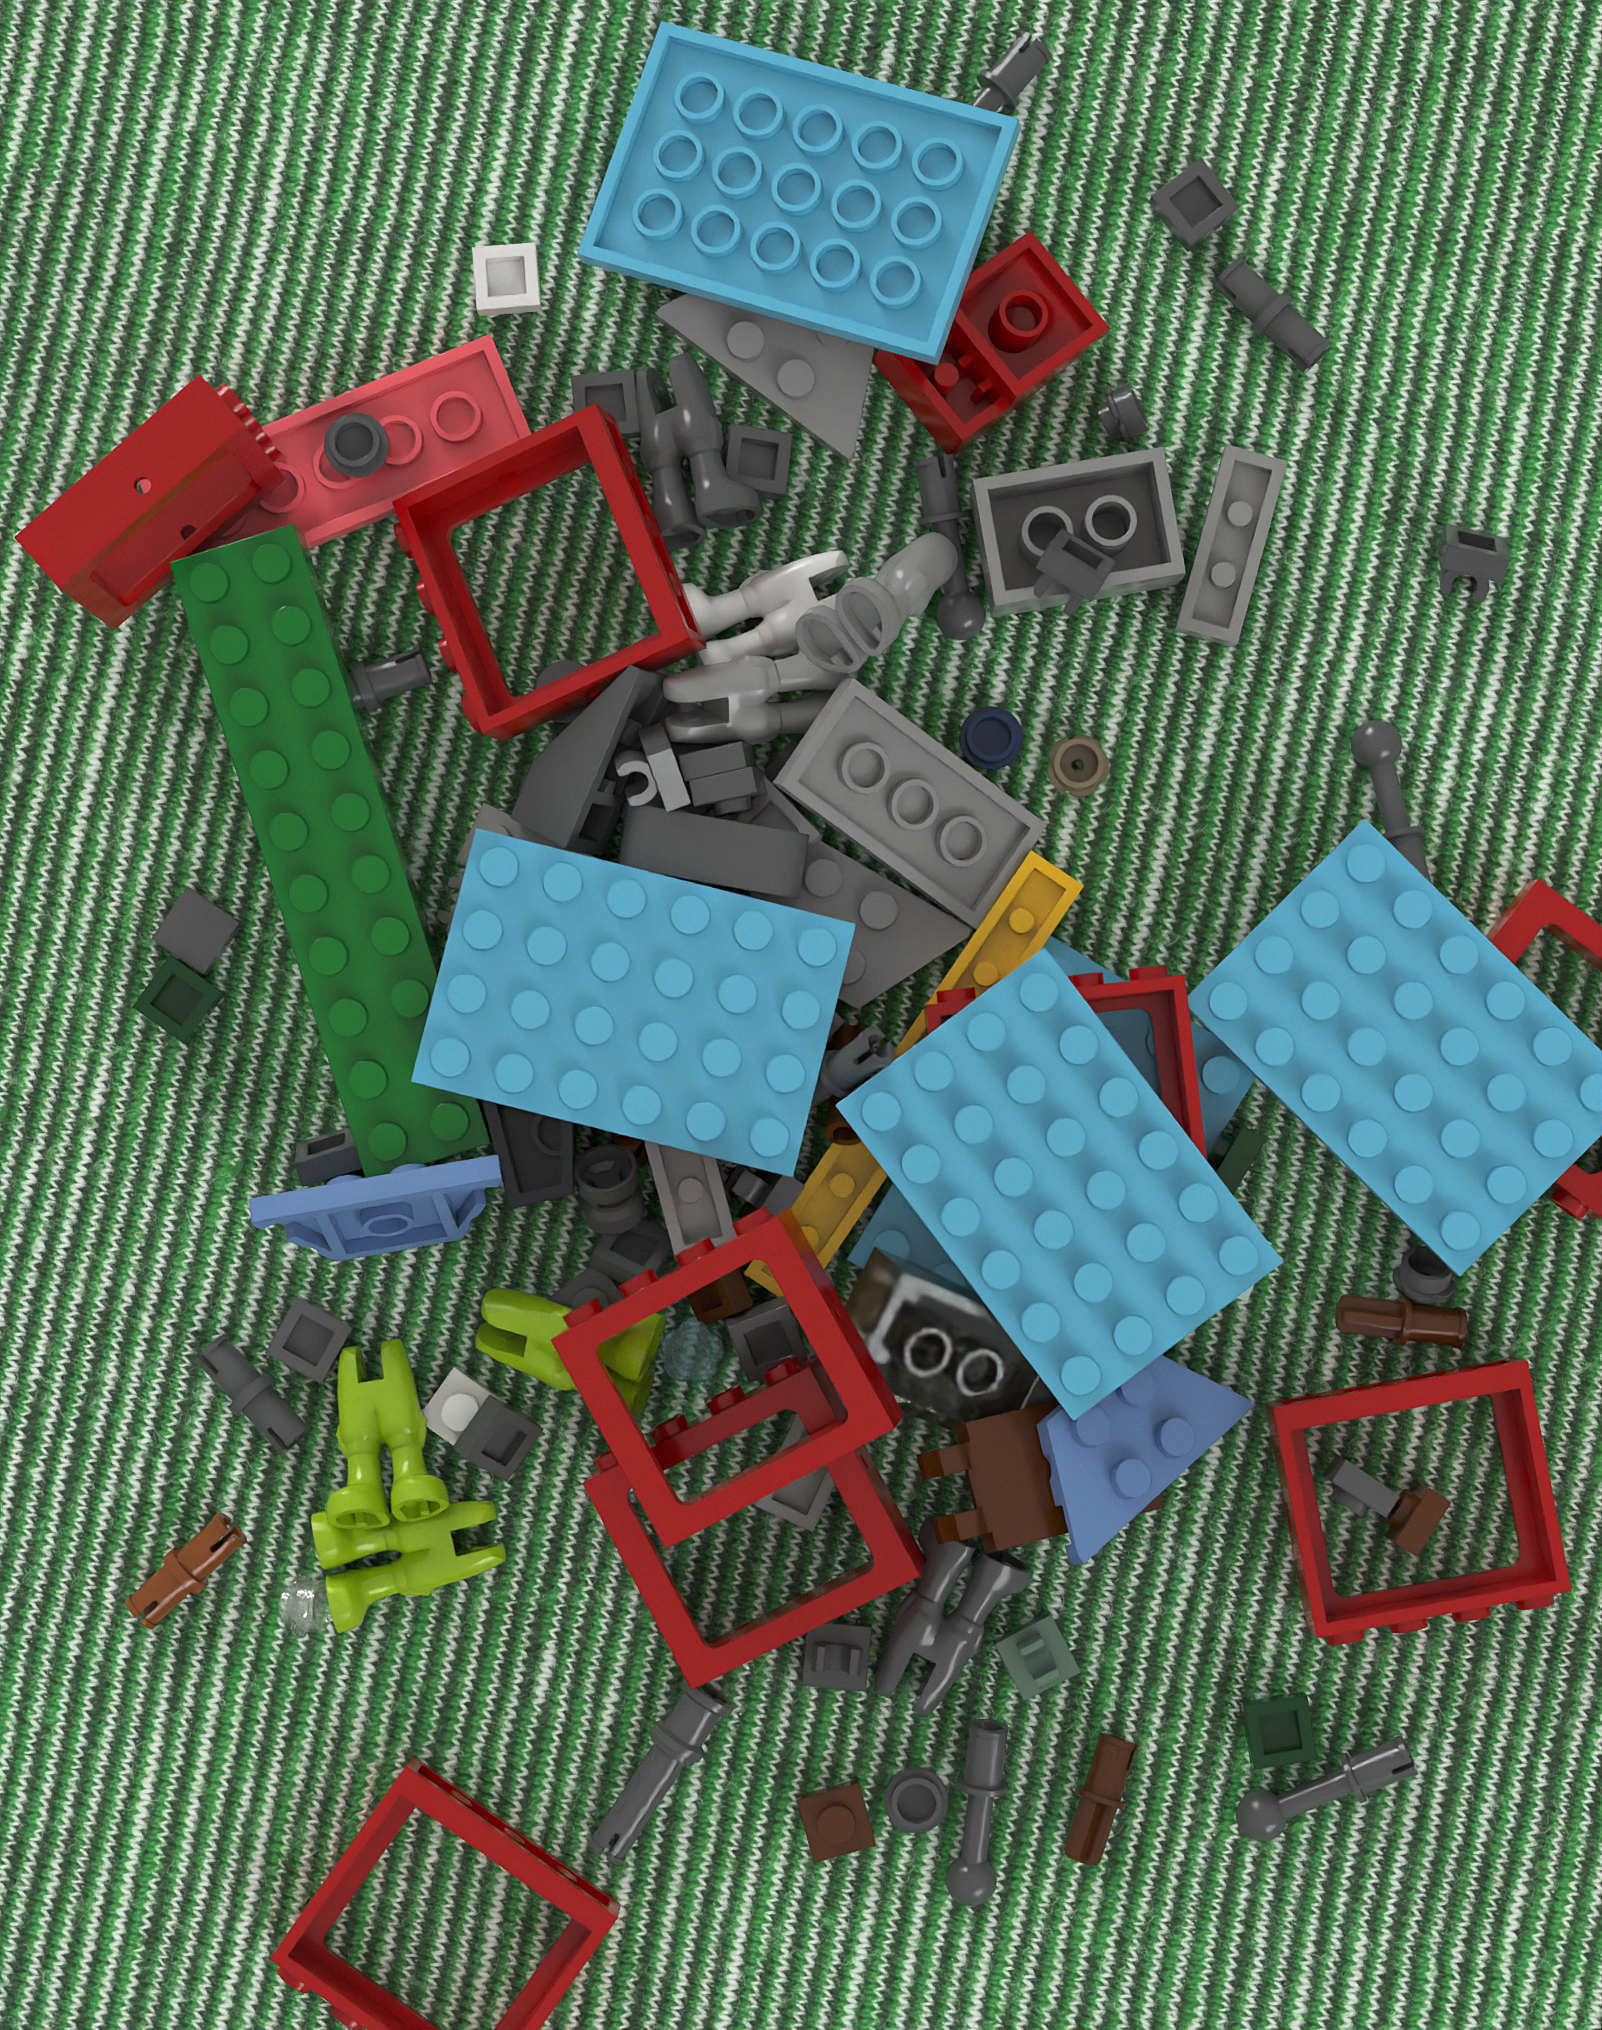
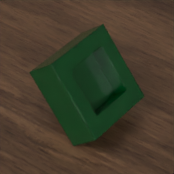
M169 955L132 1007L183 1044L189 1045L223 998L225 992L175 956Z
M1236 1126L1231 1135L1221 1131L1207 1155V1162L1233 1195L1266 1140L1245 1126Z
M1304 1692L1240 1701L1250 1765L1254 1770L1317 1760L1308 1697Z

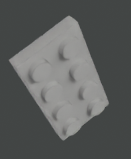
M844 677L773 781L775 786L957 920L975 930L979 928L1047 826L1046 823L853 677Z

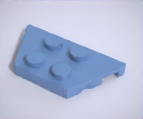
M497 1154L430 1167L423 1164H406L393 1169L390 1174L368 1178L344 1175L331 1179L327 1185L250 1198L251 1223L254 1227L261 1230L277 1223L285 1225L287 1241L301 1247L313 1248L318 1251V1254L336 1262L461 1240L470 1229L471 1220L479 1216L487 1205L486 1187H499L502 1183L499 1156Z
M1160 1355L1075 1421L1070 1418L1061 1404L1044 1417L1036 1427L1043 1456L1047 1458L1051 1466V1478L1049 1481L1055 1506L1062 1505L1071 1541V1544L1065 1545L1071 1563L1073 1565L1085 1564L1253 1407L1249 1399Z

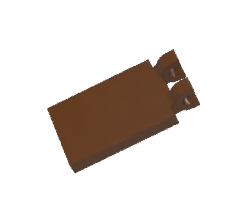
M1058 1401L954 1425L959 1442L958 1445L916 1455L922 1480L965 1471L974 1509L932 1519L938 1545L981 1536L985 1553H990L1069 1533L1062 1505L1055 1506L1049 1481L1051 1478V1466L1047 1458L1043 1456L1036 1427L1044 1417L1060 1404ZM1161 1493L1137 1515L1164 1508Z

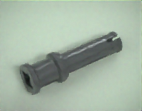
M684 1679L681 1683L684 1692L665 1721H656L652 1727V1735L650 1737L654 1743L594 1835H591L588 1839L589 1846L601 1856L614 1834H618V1837L609 1849L610 1853L606 1860L617 1865L623 1864L626 1859L625 1856L685 1765L692 1766L695 1762L697 1763L705 1754L702 1748L704 1741L721 1716L728 1717L735 1707L732 1702L708 1683L691 1690L688 1682Z

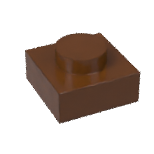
M740 1267L687 1295L700 1328L754 1305L746 1287L745 1276Z
M1419 1482L1412 1492L1404 1489L1399 1494V1499L1385 1518L1390 1527L1384 1535L1416 1557L1452 1503Z
M859 1779L797 1796L798 1807L814 1863L876 1846Z

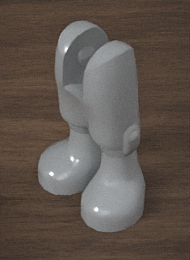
M926 533L890 557L874 579L861 576L846 583L836 595L835 609L819 605L807 610L796 622L795 628L797 643L804 655L816 666L830 672L846 674L858 671L867 661L869 655L871 657L880 656L898 637L899 631L907 618L921 614L927 607L936 589L945 584L955 572L958 554L953 543L940 533Z
M799 645L797 655L773 661L763 656L746 655L735 661L687 669L663 679L664 697L674 702H702V709L668 716L665 719V733L668 740L673 742L708 744L742 741L751 746L771 741L778 734H806L842 679L846 677V673L830 672L816 666L804 655ZM811 690L799 700L782 703L766 701L768 697L777 692Z

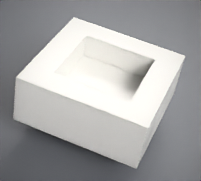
M535 242L472 247L476 308L479 316L542 311L538 255Z
M455 1366L423 1410L424 1415L428 1419L426 1427L454 1445L489 1394L506 1404L508 1402L458 1366Z

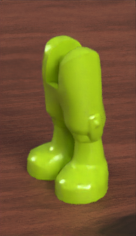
M501 1287L489 1289L483 1297L481 1314L487 1322L478 1328L475 1338L476 1349L509 1367L543 1381L553 1388L565 1391L573 1389L578 1391L551 1342L553 1337L568 1328L562 1317L575 1309L524 1291ZM654 1313L604 1340L599 1346V1355L604 1364L608 1366L606 1367L636 1421L644 1409L654 1380L655 1369L650 1365L660 1345L666 1322L665 1315Z
M400 1339L382 1341L381 1357L384 1379L368 1381L363 1354L359 1346H348L341 1349L337 1373L339 1425L336 1438L338 1439L340 1450L348 1462L347 1486L331 1493L327 1499V1522L333 1527L369 1529L383 1527L390 1523L388 1499L383 1485L379 1459L381 1447L384 1444L388 1446L392 1456L393 1484L390 1492L391 1511L395 1518L404 1522L418 1521L439 1514L449 1507L448 1489L445 1482L429 1475L424 1461L422 1448L426 1441L428 1419L420 1409L411 1364L404 1344Z
M478 1500L449 1503V1507L441 1513L411 1522L400 1521L391 1512L389 1513L390 1523L388 1525L369 1529L333 1527L327 1522L326 1511L313 1513L311 1515L312 1532L318 1558L324 1570L339 1567L359 1558L387 1550L401 1553V1556L391 1563L362 1569H348L326 1576L327 1598L337 1632L353 1630L360 1626L368 1607L373 1602L397 1593L406 1596H428L437 1587L478 1575L505 1562L506 1551L503 1542L475 1545L466 1550L455 1552L450 1532L462 1528L470 1529L478 1524L498 1518L493 1501Z

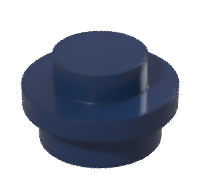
M993 706L983 707L972 712L963 722L959 733L960 749L967 761L979 769L988 771L999 770L1011 764L1018 756L1023 742L1022 729L1017 719L1007 710Z

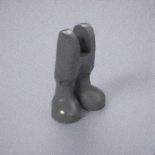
M689 353L677 355L671 358L668 363L669 377L677 406L674 408L664 380L654 368L648 367L635 373L636 402L641 437L640 457L645 469L653 479L654 505L652 511L668 550L683 549L703 541L708 535L706 526L718 529L737 528L750 524L763 515L761 499L756 490L751 486L732 481L728 476L721 458L723 446L722 424L717 419L714 402L704 374L695 358ZM686 457L691 466L695 504L689 496L682 472Z
M929 1516L925 1517L919 1529L917 1539L926 1557L923 1575L917 1589L908 1593L901 1604L896 1607V1622L884 1648L873 1685L875 1693L889 1699L898 1682L903 1679L907 1670L906 1666L912 1654L932 1663L926 1677H923L920 1682L919 1691L911 1708L913 1712L926 1718L943 1700L967 1661L980 1651V1645L984 1636V1621L1000 1599L1021 1593L1029 1584L1034 1574L1028 1565L1002 1550L985 1553L983 1546L957 1608L949 1615H945V1601L959 1576L970 1562L977 1548V1543L973 1538L938 1545L932 1522L934 1517Z

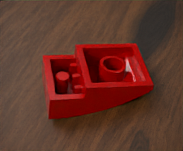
M1030 230L970 273L938 366L882 349L878 350L872 362L947 455L954 454L955 456L1048 384L1109 331L1110 327Z

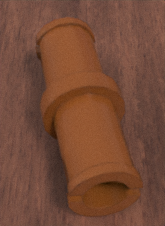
M222 1512L217 1513L213 1520L182 1549L174 1547L163 1557L165 1565L134 1594L129 1595L125 1599L126 1607L134 1618L143 1611L145 1616L140 1620V1623L144 1627L153 1630L159 1624V1621L189 1593L199 1594L209 1584L207 1577L233 1552L247 1543L246 1536L237 1524L231 1530L227 1527L232 1520L230 1517Z

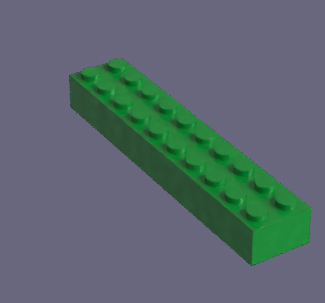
M293 523L169 562L365 1177L390 1174L393 1169L402 1165L426 1164L491 1143L492 1138L481 1099L411 1082L441 964L362 715L350 683L348 671L304 533Z

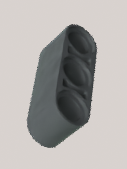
M628 803L617 864L656 874L798 898L809 834L674 810L667 812L666 809L645 805L631 806Z

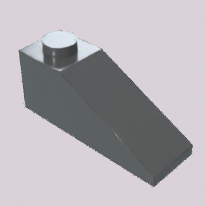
M630 665L534 759L528 775L520 785L519 797L510 818L565 849L603 855L627 799L624 788L633 784L638 772H631L619 777L613 759L620 753L628 750H637L645 753L637 731L659 722L668 701L663 694V679L669 675Z

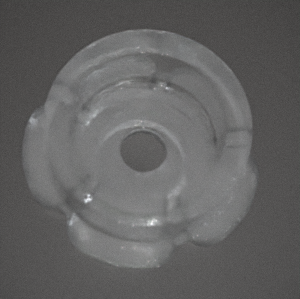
M298 1574L291 1586L287 1585L283 1588L279 1599V1616L283 1624L291 1625V1632L295 1637L304 1638L307 1632H323L327 1628L331 1612L325 1580H313L312 1577H307L306 1574Z

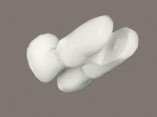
M842 550L828 551L790 562L773 570H759L747 578L739 586V589L715 596L706 595L692 583H683L682 586L704 641L750 617L763 618V621L755 629L729 639L705 642L707 648L696 653L699 665L704 666L735 661L746 655L769 656L773 658L796 654L798 643L795 628L799 618L810 608L819 605L835 609L837 593L818 601L813 588L835 579L850 568L846 554Z

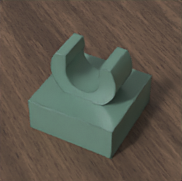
M1050 1611L993 1640L1023 1701L1081 1672Z

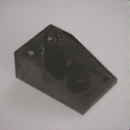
M874 1247L844 1307L902 1412L956 1433L954 1425L1025 1408L1040 1377L978 1294L927 1268ZM818 1358V1363L823 1367L821 1361Z

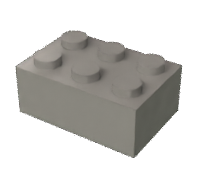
M1164 447L977 478L972 481L969 496L991 618L1067 604L1070 599V591L1059 582L1050 584L1041 598L1034 595L1035 583L1043 573L1035 567L1061 528L1116 561L1115 566L1093 600L1178 586L1186 574Z

